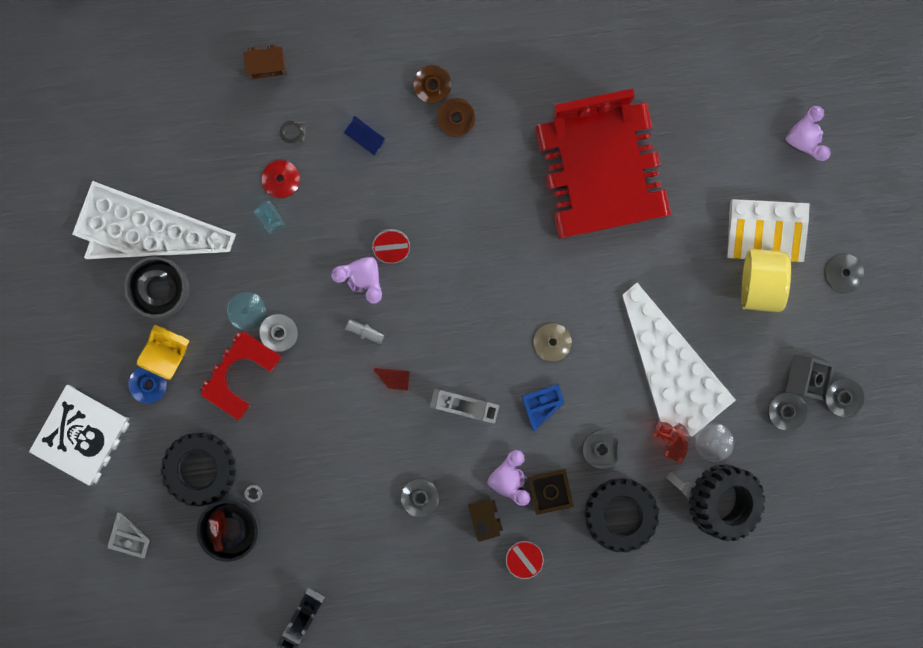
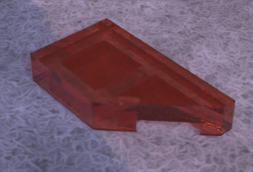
M374 368L375 373L389 389L408 390L410 371Z
M216 511L209 519L214 551L221 552L223 548L221 538L222 535L225 536L226 523L224 512Z

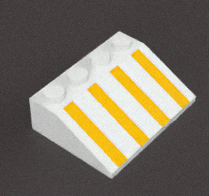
M732 199L729 210L727 258L745 259L750 248L786 252L790 256L791 262H804L809 223V203Z

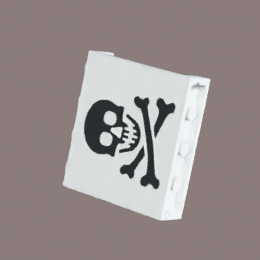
M66 385L29 452L89 486L93 485V483L96 484L102 475L99 473L103 466L106 467L111 459L109 456L112 449L116 450L121 441L118 439L119 436L127 431L130 425L128 423L130 418L124 417L81 393L75 387Z

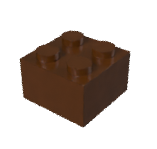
M277 44L268 45L267 49L259 50V47L248 48V51L243 52L246 75L250 80L288 75L285 52Z

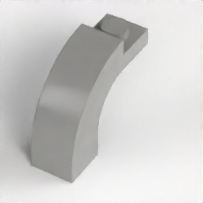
M434 389L430 408L495 424L500 406Z

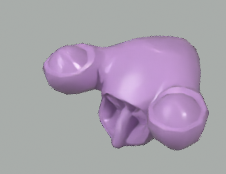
M814 105L790 129L785 139L793 147L810 154L817 161L823 162L829 159L831 152L825 145L818 146L822 142L824 132L814 122L820 121L824 117V110L821 106Z
M364 257L348 265L337 266L332 270L331 277L333 281L341 283L348 277L347 284L353 292L362 293L368 289L366 300L369 303L377 304L381 300L382 291L379 285V271L374 257Z
M514 450L508 454L505 461L490 475L487 485L493 491L511 499L517 505L525 506L529 504L531 496L526 490H520L525 485L526 476H524L520 469H516L525 459L521 451Z

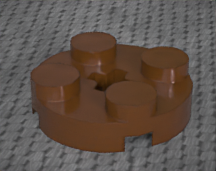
M454 98L440 106L437 120L440 129L445 134L452 137L465 136L472 130L475 124V113L467 101ZM456 112L460 113L459 117L462 120L454 123L451 115H455Z

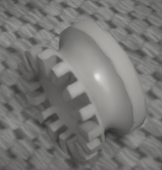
M257 485L248 486L245 490V498L249 502H257L262 496L261 488ZM251 488L258 490V497L255 499L249 497V490Z

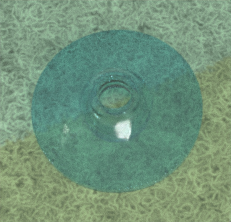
M242 292L234 296L227 308L230 322L241 330H252L258 327L263 322L266 313L262 299L250 292ZM245 307L249 308L247 315H244L242 312Z

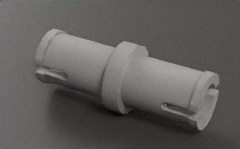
M349 319L345 330L360 335L362 339L367 338L381 344L385 333L370 328L368 324L363 325Z

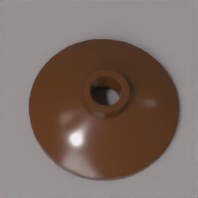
M429 65L417 72L413 86L416 95L422 101L434 104L447 98L451 91L452 82L445 69L436 65ZM431 82L436 83V87L434 89H431L429 87V84Z

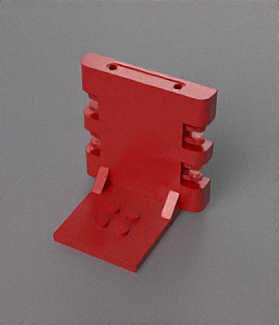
M633 88L556 104L552 114L553 122L535 126L540 153L559 149V152L547 154L545 158L551 160L561 157L562 162L561 164H553L548 167V171L563 169V171L545 175L548 190L567 187L566 190L553 192V196L569 195L570 201L555 204L556 209L571 206L570 210L553 213L558 239L671 216L666 190L651 193L647 191L661 187V182L646 185L645 178L656 177L659 173L658 171L644 173L643 170L661 167L658 152L642 155L639 153L652 150L653 145L648 144L638 147V140H646L651 135L650 133L635 135V133L651 130L653 126L648 103L631 105L635 96Z

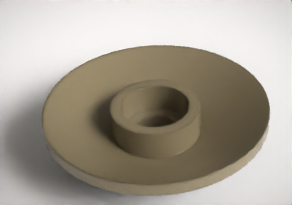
M549 323L538 329L534 336L533 344L536 353L546 361H559L569 353L572 340L565 327L556 323ZM550 339L556 340L555 346L549 344Z

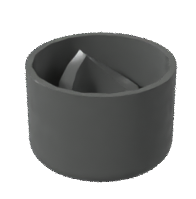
M147 257L135 263L128 271L124 282V292L128 303L136 312L146 317L162 319L173 316L185 305L189 295V282L185 272L176 263L162 257ZM154 277H163L170 285L169 295L162 300L151 298L147 292V285Z

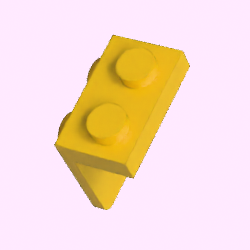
M154 325L149 340L136 364L147 371L170 380L181 363L190 340L174 334L163 327Z

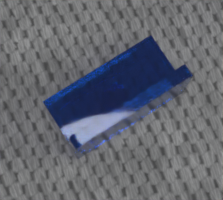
M354 116L352 118L353 121L346 128L344 134L375 156L385 143V138Z

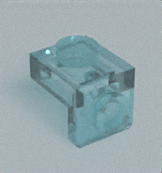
M271 201L262 203L254 210L269 235L286 225Z

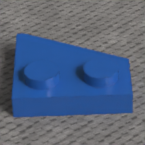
M559 384L522 395L533 431H536L556 409H559L564 404Z

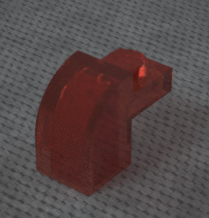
M658 420L653 436L668 442L664 456L682 463L690 443L688 430L681 423H678L677 427L674 428L669 423Z

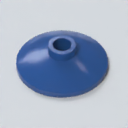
M141 367L134 370L129 378L130 393L139 402L154 403L160 400L166 392L167 379ZM151 381L152 387L147 388L146 382Z

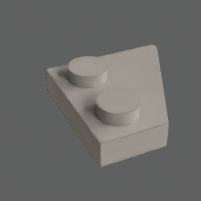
M670 472L666 479L689 500L692 497L690 492L693 486L688 481L683 483Z

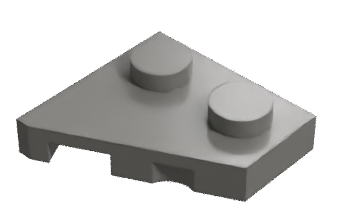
M117 512L107 548L144 559L150 539L122 513Z

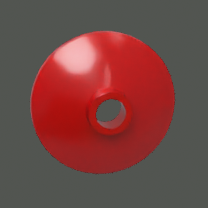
M285 160L271 162L262 173V185L265 191L276 198L291 196L297 190L300 183V175L297 168ZM278 175L284 177L282 182L277 181Z

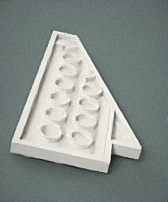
M92 181L72 235L90 241L84 256L85 259L227 253L231 251L237 234Z
M636 283L622 297L663 432L666 434L680 423L692 437L731 405L735 399L641 286Z

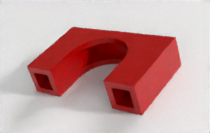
M242 331L241 334L238 332L232 340L233 346L231 349L227 348L221 357L224 360L220 366L216 364L211 372L212 378L210 381L206 380L200 388L202 391L200 395L237 420L242 419L251 404L233 393L229 388L227 372L230 366L240 359H250L269 372H273L283 357L245 331Z

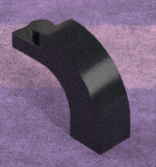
M310 588L307 589L277 644L279 647L298 648L323 603L324 596Z

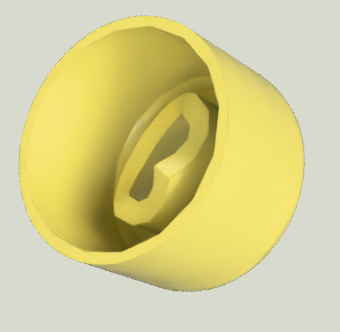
M748 249L742 275L741 304L743 309L781 312L785 309L791 282V259L786 252Z

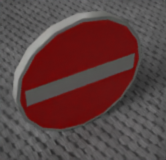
M387 229L376 235L373 240L372 250L378 260L388 264H395L407 257L410 252V242L403 232L397 229Z
M519 541L513 544L506 555V566L509 572L520 579H531L542 570L544 564L541 549L535 543L529 541Z

